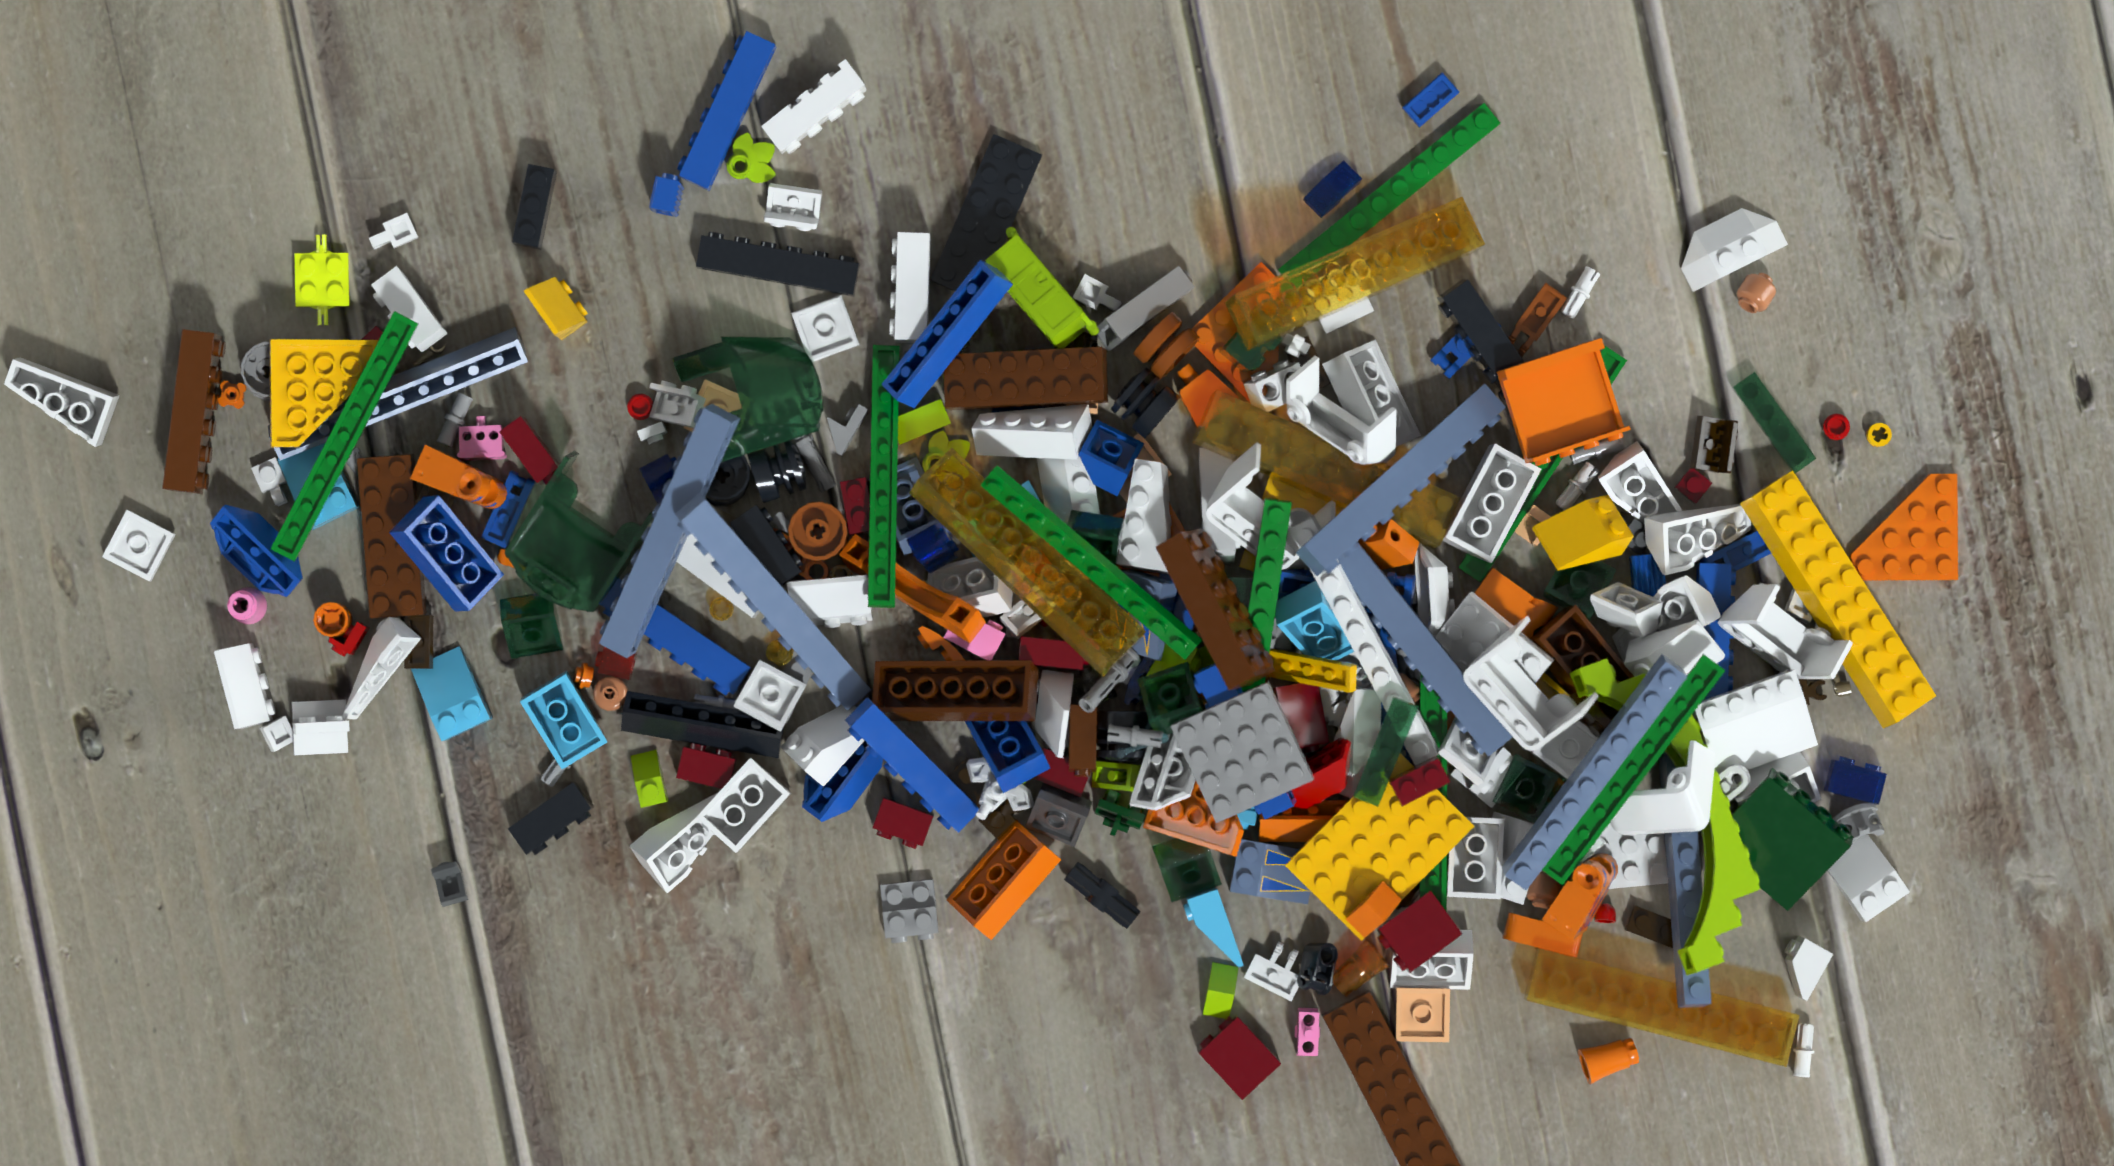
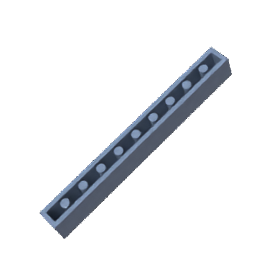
M516 327L392 376L366 426L527 363L526 351ZM349 397L299 447H274L279 460L281 461L326 443ZM268 425V432H269V439H270V425Z
M1483 384L1295 553L1316 576H1319L1323 571L1329 574L1340 564L1337 559L1342 554L1347 558L1358 548L1355 543L1360 538L1366 541L1376 532L1374 526L1378 522L1384 525L1395 515L1391 511L1397 505L1401 509L1413 499L1410 496L1412 491L1415 489L1418 492L1423 490L1430 483L1428 477L1432 473L1438 476L1448 467L1446 461L1450 457L1456 460L1466 451L1464 445L1468 441L1473 444L1483 436L1482 428L1486 425L1489 428L1494 426L1502 418L1499 413L1506 408L1505 405L1486 384Z
M714 404L700 408L694 418L696 426L693 433L690 432L683 443V446L686 447L683 455L679 456L674 463L673 470L675 473L673 478L666 482L662 491L665 495L662 503H658L652 513L654 521L651 527L648 526L642 535L641 541L644 543L641 550H637L631 560V564L634 566L630 574L627 573L620 587L623 590L620 597H616L611 605L610 611L613 613L610 620H606L600 630L602 638L599 644L625 658L636 653L687 539L684 532L677 526L680 520L675 514L697 494L700 493L705 498L738 425L739 417Z
M700 493L675 514L680 520L677 526L687 537L691 533L698 540L694 545L704 556L709 553L715 559L711 564L720 575L726 572L731 578L728 584L735 592L739 594L743 591L748 597L744 602L754 613L759 610L765 616L761 621L771 632L775 629L779 632L781 636L778 638V641L785 649L789 651L793 648L798 654L794 659L804 670L809 667L814 672L811 676L814 682L820 688L826 686L829 689L830 693L827 696L836 707L842 704L848 711L871 691L870 687Z
M1357 541L1355 544L1358 548L1347 558L1342 554L1338 561L1363 608L1367 606L1373 613L1370 618L1379 629L1384 627L1390 635L1386 638L1396 650L1401 648L1407 656L1403 659L1413 671L1418 669L1424 676L1420 679L1424 686L1430 692L1434 689L1441 697L1437 700L1441 707L1447 713L1450 710L1457 717L1454 722L1464 734L1468 731L1474 738L1471 744L1481 755L1485 752L1489 757L1513 738V736L1466 685L1463 678L1464 672Z
M1661 654L1503 864L1504 876L1524 890L1529 888L1688 677L1683 668Z
M1664 751L1658 759L1661 789H1666L1668 776L1676 768ZM1698 831L1664 833L1678 1008L1704 1007L1711 1004L1709 968L1686 975L1677 950L1684 947L1691 933L1703 892Z

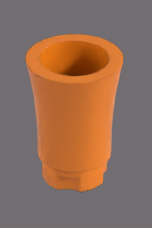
M1632 1038L1578 1049L1580 1064L1590 1085L1615 1072L1630 1068V1065L1639 1063V1055Z

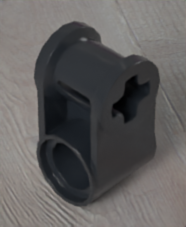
M1309 943L1304 947L1301 968L1297 978L1299 988L1315 990L1317 994L1322 996L1330 992L1338 958L1337 948L1332 943Z

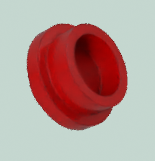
M639 393L633 395L627 404L629 414L637 420L649 418L653 407V400L646 394Z
M1842 414L1829 415L1823 423L1825 435L1832 440L1845 438L1850 430V423Z

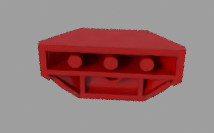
M1339 738L1305 757L1314 780L1291 790L1297 801L1293 807L1307 809L1316 803H1322L1329 796L1335 793L1338 794L1345 789L1350 770L1351 742L1348 739Z

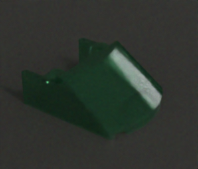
M721 337L722 342L672 358L681 382L730 367L742 409L729 412L739 417L740 420L721 462L819 431V422L824 408L821 383L807 353L790 337Z
M573 451L564 457L504 553L516 569V574L526 585L543 598L571 610L577 609L594 612L631 562L634 554L643 542L641 538L648 526L651 527L654 518L652 517L653 511H651L642 526L635 522H627L619 528L614 536L572 508L571 506L578 495V486L566 474L579 455L578 452Z

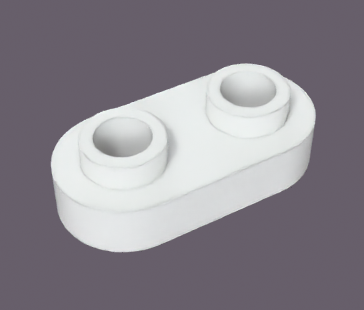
M1741 765L1730 766L1719 774V784L1729 802L1750 784V773ZM1735 773L1741 776L1740 783L1734 780Z

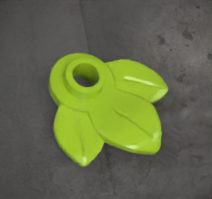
M749 133L739 136L733 144V155L727 161L728 173L735 179L748 178L754 183H764L773 179L776 174L767 164L773 157L775 151L774 144L767 142L754 144ZM737 162L745 163V169L743 171H737L735 169V165Z
M943 430L931 437L928 443L929 453L925 455L922 463L926 474L931 477L944 476L951 481H958L968 477L972 471L963 461L968 455L970 442L961 439L949 441ZM934 459L940 460V468L933 469L931 461Z

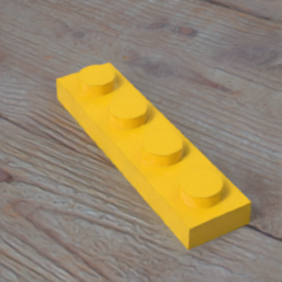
M1270 648L1269 653L1273 658L1275 672L1269 674L1268 677L1348 693L1356 691V664Z

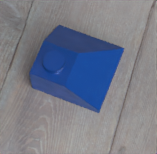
M1096 420L1078 455L1093 484L1118 496L1144 443Z

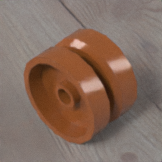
M1171 312L1161 322L1157 323L1143 338V341L1133 353L1142 363L1149 362L1158 354L1159 356L1151 365V371L1160 380L1189 353L1200 339L1191 328L1183 330L1175 337L1182 327L1183 321L1174 312Z
M822 501L809 502L798 508L792 516L788 528L789 540L795 551L804 558L814 561L827 560L836 555L844 546L847 537L846 521L842 513L832 504ZM817 525L823 528V533L820 536L813 534V529Z

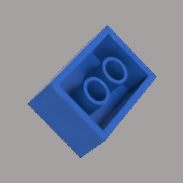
M965 721L971 736L1003 793L1051 769L1026 721Z

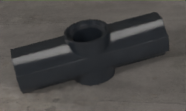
M1079 862L1075 864L1064 878L1067 883L1083 894L1089 903L1102 913L1106 912L1113 920L1126 929L1141 912L1122 897L1116 888L1103 878L1099 879L1092 871Z

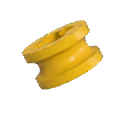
M1884 423L1871 425L1866 433L1867 441L1875 447L1885 446L1892 437L1891 429ZM1882 428L1885 431L1882 434H1886L1885 440L1880 439L1876 442L1873 439L1876 436H1872V432Z

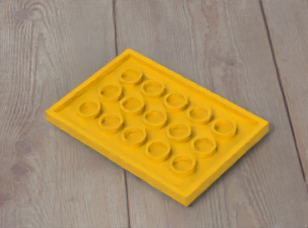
M1398 750L1285 864L1361 941L1364 937L1345 918L1382 880L1403 899L1474 827L1437 789L1403 807L1400 805L1388 780L1414 766Z

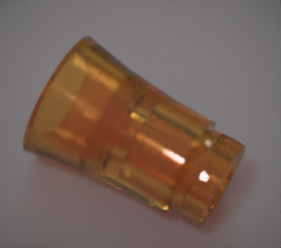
M1365 939L1359 948L1336 969L1337 971L1333 975V984L1347 997L1353 990H1358L1374 976L1388 969L1390 965L1368 939Z

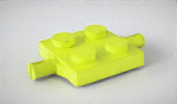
M315 235L316 251L294 253L295 306L310 307L317 310V325L322 326V315H324V326L329 325L328 310L334 307H350L348 253L327 251V235H322V245L320 235Z

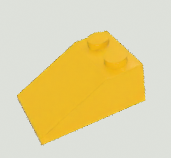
M553 277L524 290V293L553 334L563 340L588 322L584 317L588 313L580 301L573 302L569 296L573 291L563 279L559 282L556 277Z
M1609 495L1587 499L1534 525L1532 528L1557 571L1620 556L1634 537Z

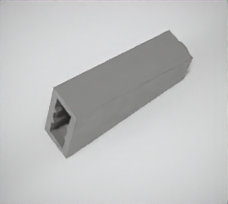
M1178 266L1108 316L1098 326L1099 333L1096 335L1107 351L1113 350L1187 295L1195 287L1192 284V277L1186 270H1182Z

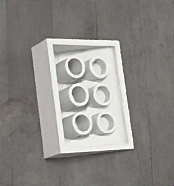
M1792 669L1703 700L1693 713L1694 718L1700 725V735L1703 743L1716 753L1714 769L1718 774L1733 765H1741L1749 770L1818 745L1804 694L1796 672Z

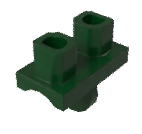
M1108 789L1103 799L1099 800L1094 814L1105 817L1103 825L1112 828L1110 835L1115 837L1117 830L1128 833L1129 827L1140 830L1145 814H1143L1144 808L1130 806V804L1128 808L1119 806L1118 802L1121 794Z

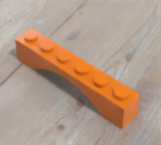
M854 534L839 555L847 568L858 575L868 576L869 542ZM896 563L895 597L963 640L971 643L986 623L979 610L959 597L942 592L927 584Z

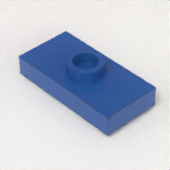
M1442 72L1405 104L1402 109L1420 128L1460 92Z

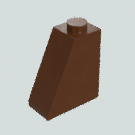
M1070 705L1069 772H1074L1076 777H1089L1090 772L1096 771L1097 707L1092 713L1090 711L1088 713L1080 705Z

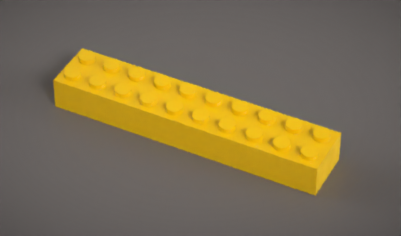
M1793 470L1740 503L1818 627L1830 632V637L1834 640H1850L1853 642L1842 665L1882 728L1898 723L1936 697L1933 689Z

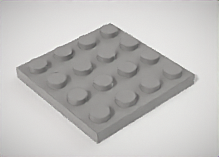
M1269 681L1170 726L1216 823L1314 780V776Z

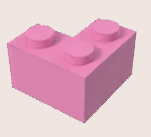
M989 619L971 643H968L947 630L944 638L987 661H992L1006 634L1001 632L1003 626Z

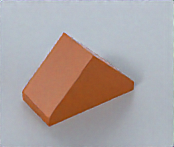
M1382 880L1345 919L1365 938L1386 921L1402 899Z

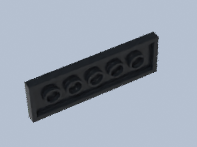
M993 134L930 281L956 291L980 260L986 262V259L1004 245L1007 239L1006 230L1012 227L1040 163L1042 154Z

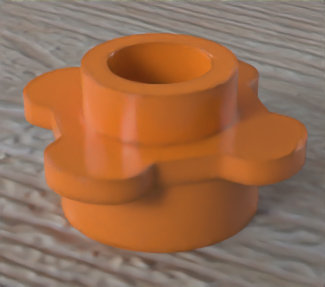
M223 381L220 384L222 392L221 397L218 398L219 405L222 407L231 405L237 409L244 406V392L247 390L245 384H231L229 381ZM231 392H234V397H230Z

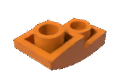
M924 626L918 628L921 634L917 638L925 649L931 647L934 651L943 646L945 650L941 654L946 661H966L960 652L941 635Z

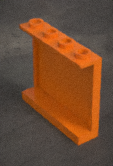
M1602 338L1497 371L1525 463L1535 462L1536 466L1551 462L1550 456L1559 454L1560 458L1575 454L1574 448L1583 446L1584 450L1599 446L1598 440L1607 438L1608 442L1623 438L1622 432L1631 430L1630 426L1624 427L1600 352L1601 349L1605 348Z

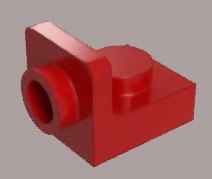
M357 622L355 625L351 624L344 634V638L347 639L345 643L335 637L328 639V642L333 644L331 649L344 657L347 653L354 655L370 627L362 622Z

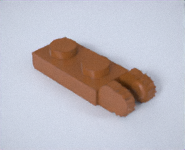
M1547 283L1537 293L1514 327L1516 328L1508 337L1512 344L1515 342L1520 331L1529 337L1518 350L1521 357L1524 356L1532 343L1538 340L1567 299V297Z

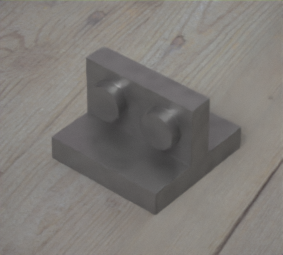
M1043 783L1025 828L1075 847L1093 801Z

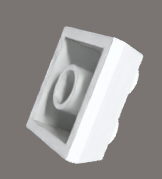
M1619 582L1591 594L1590 597L1597 617L1606 620L1607 624L1611 626L1622 627L1636 637H1644L1657 629L1663 605L1661 600Z
M1797 936L1796 940H1790L1784 951L1787 954L1785 962L1795 996L1807 1001L1833 954L1806 938Z

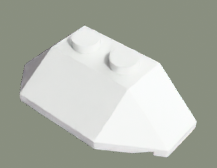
M1741 208L1693 233L1681 270L1692 292L1787 246L1788 243L1777 221Z
M1419 542L1413 561V570L1416 576L1415 592L1418 602L1416 614L1431 633L1436 636L1449 620L1450 615H1453L1455 612L1454 599H1449V588H1453V574L1448 572L1447 566Z
M1159 711L1153 730L1163 731V738L1152 739L1162 740L1161 748L1147 747L1129 802L1130 806L1158 810L1191 796L1196 779L1170 727L1172 724L1185 719V715Z

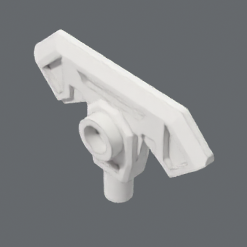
M984 757L969 759L966 762L970 781L985 783L979 800L981 806L976 813L979 819L985 820L989 812H993L1007 798L1013 811L1031 809L1034 806L1031 791L1023 784L1003 793Z

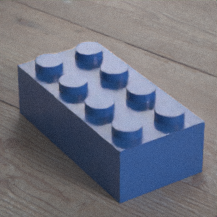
M439 495L424 496L389 532L454 611H470L504 575Z

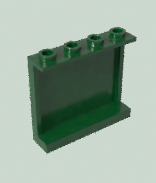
M1774 768L1769 771L1765 780L1731 814L1739 825V835L1742 843L1749 851V861L1752 869L1758 874L1759 887L1787 911L1851 847L1854 838L1847 826L1841 823L1838 824L1831 818V814L1827 809L1822 806L1818 807L1811 801V797L1807 792L1802 789L1798 790L1791 784L1787 775L1780 771L1777 772Z

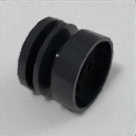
M1147 367L1128 381L1118 393L1114 405L1110 409L1116 414L1124 405L1127 410L1121 416L1123 421L1132 414L1137 416L1132 429L1144 439L1180 399V396L1169 386L1164 387L1157 393L1154 390L1159 381L1157 376L1147 384L1145 379L1151 373Z
M790 437L783 439L786 450L782 452L778 442H773L774 454L770 456L763 445L746 451L763 503L780 498L779 486L783 484L789 494H793L794 490L791 482L795 480L800 491L807 489L805 468L799 450L792 443Z
M728 445L704 498L708 503L714 506H728L736 503L744 496L749 485L750 467L746 457L738 449ZM718 472H723L724 476H729L725 479V483H720L719 479H714L718 477Z
M1097 711V729L1108 731L1109 724L1131 728L1136 725L1139 726V729L1150 730L1151 712ZM1107 737L1096 739V743L1108 744L1107 750H1096V757H1102L1110 761H1136L1143 759L1146 750H1139V745L1132 747L1129 743L1108 742Z

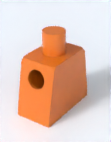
M1189 363L1177 372L1186 384L1184 388L1178 391V394L1198 430L1239 399L1209 369L1198 375Z
M1389 519L1384 525L1378 522L1374 526L1376 532L1366 541L1362 538L1358 540L1381 570L1413 564L1419 546L1418 540L1392 519Z

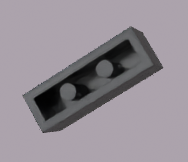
M528 164L512 239L515 245L541 250L557 176L555 169Z
M755 505L731 521L730 524L746 547L782 586L802 573L799 567L803 563L795 551L791 554L785 547L788 541L780 529L775 531L771 526L770 522L773 521V518L765 507L760 509L758 505Z
M573 782L513 824L508 830L526 855L531 852L537 855L548 847L545 842L553 836L558 840L568 833L569 829L567 826L575 821L579 825L591 816L589 811L594 807L577 783Z

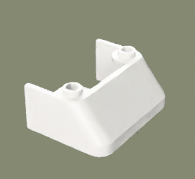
M1316 355L1286 380L1287 414L1291 420L1302 424L1349 456L1355 463L1363 465L1387 463L1395 456V408L1391 407L1371 426L1363 423L1319 393V357Z
M1255 443L1227 468L1209 500L1206 510L1207 519L1255 556L1264 501L1246 488V486L1251 483L1253 476L1260 470L1261 445L1259 443ZM1333 500L1314 515L1303 508L1291 509L1282 570L1288 568L1300 558L1295 553L1299 548L1289 529L1315 516L1322 529L1335 517L1336 503Z
M1760 583L1759 585H1752L1723 612L1719 619V626L1779 672L1789 669L1795 670L1798 679H1834L1853 645V642L1850 640L1832 639L1830 637L1831 633L1821 627L1807 629L1774 604L1776 594L1780 589V586L1777 584Z
M1526 616L1502 634L1464 671L1463 678L1466 685L1516 741L1526 750L1535 751L1582 718L1599 696L1595 692L1577 705L1565 694H1557L1550 699L1543 694L1514 661L1522 652V644L1517 636L1531 620Z
M1690 741L1687 767H1678L1671 771L1667 779L1666 789L1634 791L1610 822L1612 828L1622 835L1692 832L1704 829L1710 818L1716 753L1696 741Z

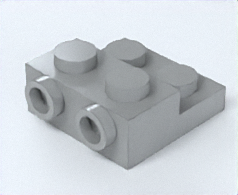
M934 880L880 885L885 939L891 938V943L907 942V936L915 935L918 936V940L934 939L933 934L939 933Z

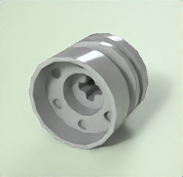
M262 342L254 345L245 354L241 363V375L246 388L255 397L270 400V377L268 379L265 378L266 373L264 371L265 367L270 369V342Z

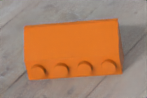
M1017 821L993 845L947 898V901L975 928L992 940L1061 859Z

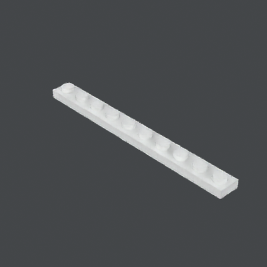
M1315 516L1291 527L1289 531L1300 549L1321 530V527ZM1339 564L1329 574L1323 571L1319 576H1316L1312 572L1415 766L1437 756L1439 748L1342 566Z

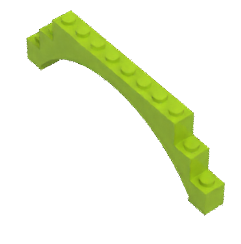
M1608 659L1598 661L1570 673L1579 698L1589 697L1596 692L1599 696L1596 699L1597 701L1605 703L1617 711L1621 709L1646 676L1644 673L1617 683L1615 680V670L1609 664ZM1693 714L1665 750V753L1670 757L1676 768L1687 767L1690 741H1696L1708 748L1703 743L1700 735V725L1693 717ZM1715 769L1710 818L1706 827L1701 830L1704 844L1705 871L1700 907L1684 947L1677 950L1686 975L1694 974L1725 962L1723 948L1715 936L1742 926L1741 912L1733 900L1760 890L1758 874L1752 869L1749 861V851L1742 843L1739 835V825L1731 815L1729 800L1723 794L1719 784L1720 777Z

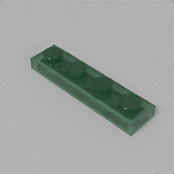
M1755 372L1732 387L1791 471L1793 470L1794 473H1797L1817 459Z
M1393 696L1353 797L1379 806L1419 706Z

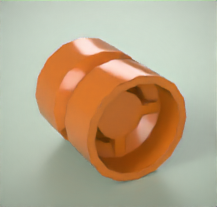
M328 602L318 607L314 613L313 621L319 633L324 636L339 637L343 636L348 627L353 623L351 611L345 605Z

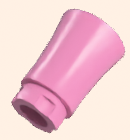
M246 587L234 592L229 597L227 608L229 613L238 622L254 624L264 617L267 610V601L259 590ZM244 600L248 601L246 611L241 608V603Z

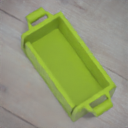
M1014 227L1007 228L1006 235L1009 241L985 261L997 268L1013 283L1007 292L1056 349H1064L1085 330H1088L1092 336L1098 335L1099 328L1097 324L1092 320L1090 321L1084 311L1019 237Z

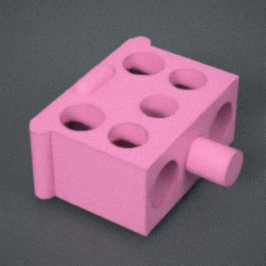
M477 416L476 426L459 427V453H457V457L461 461L505 459L507 455L504 452V438L499 432L503 429L502 425L486 426L485 416ZM497 433V439L492 440L491 436ZM480 434H485L483 440H478ZM466 435H472L470 440L465 441Z
M1298 1008V1021L1295 1026L1297 1056H1317L1320 1037L1318 1008ZM1310 1014L1312 1021L1305 1023L1303 1018ZM1306 1041L1311 1042V1048L1308 1050L1302 1047Z

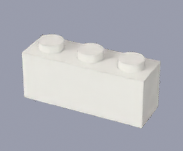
M397 266L371 284L376 291L373 294L375 300L381 307L386 305L391 313L387 315L389 319L393 312L396 311L419 323L408 344L412 349L416 346L423 352L448 334L406 275Z

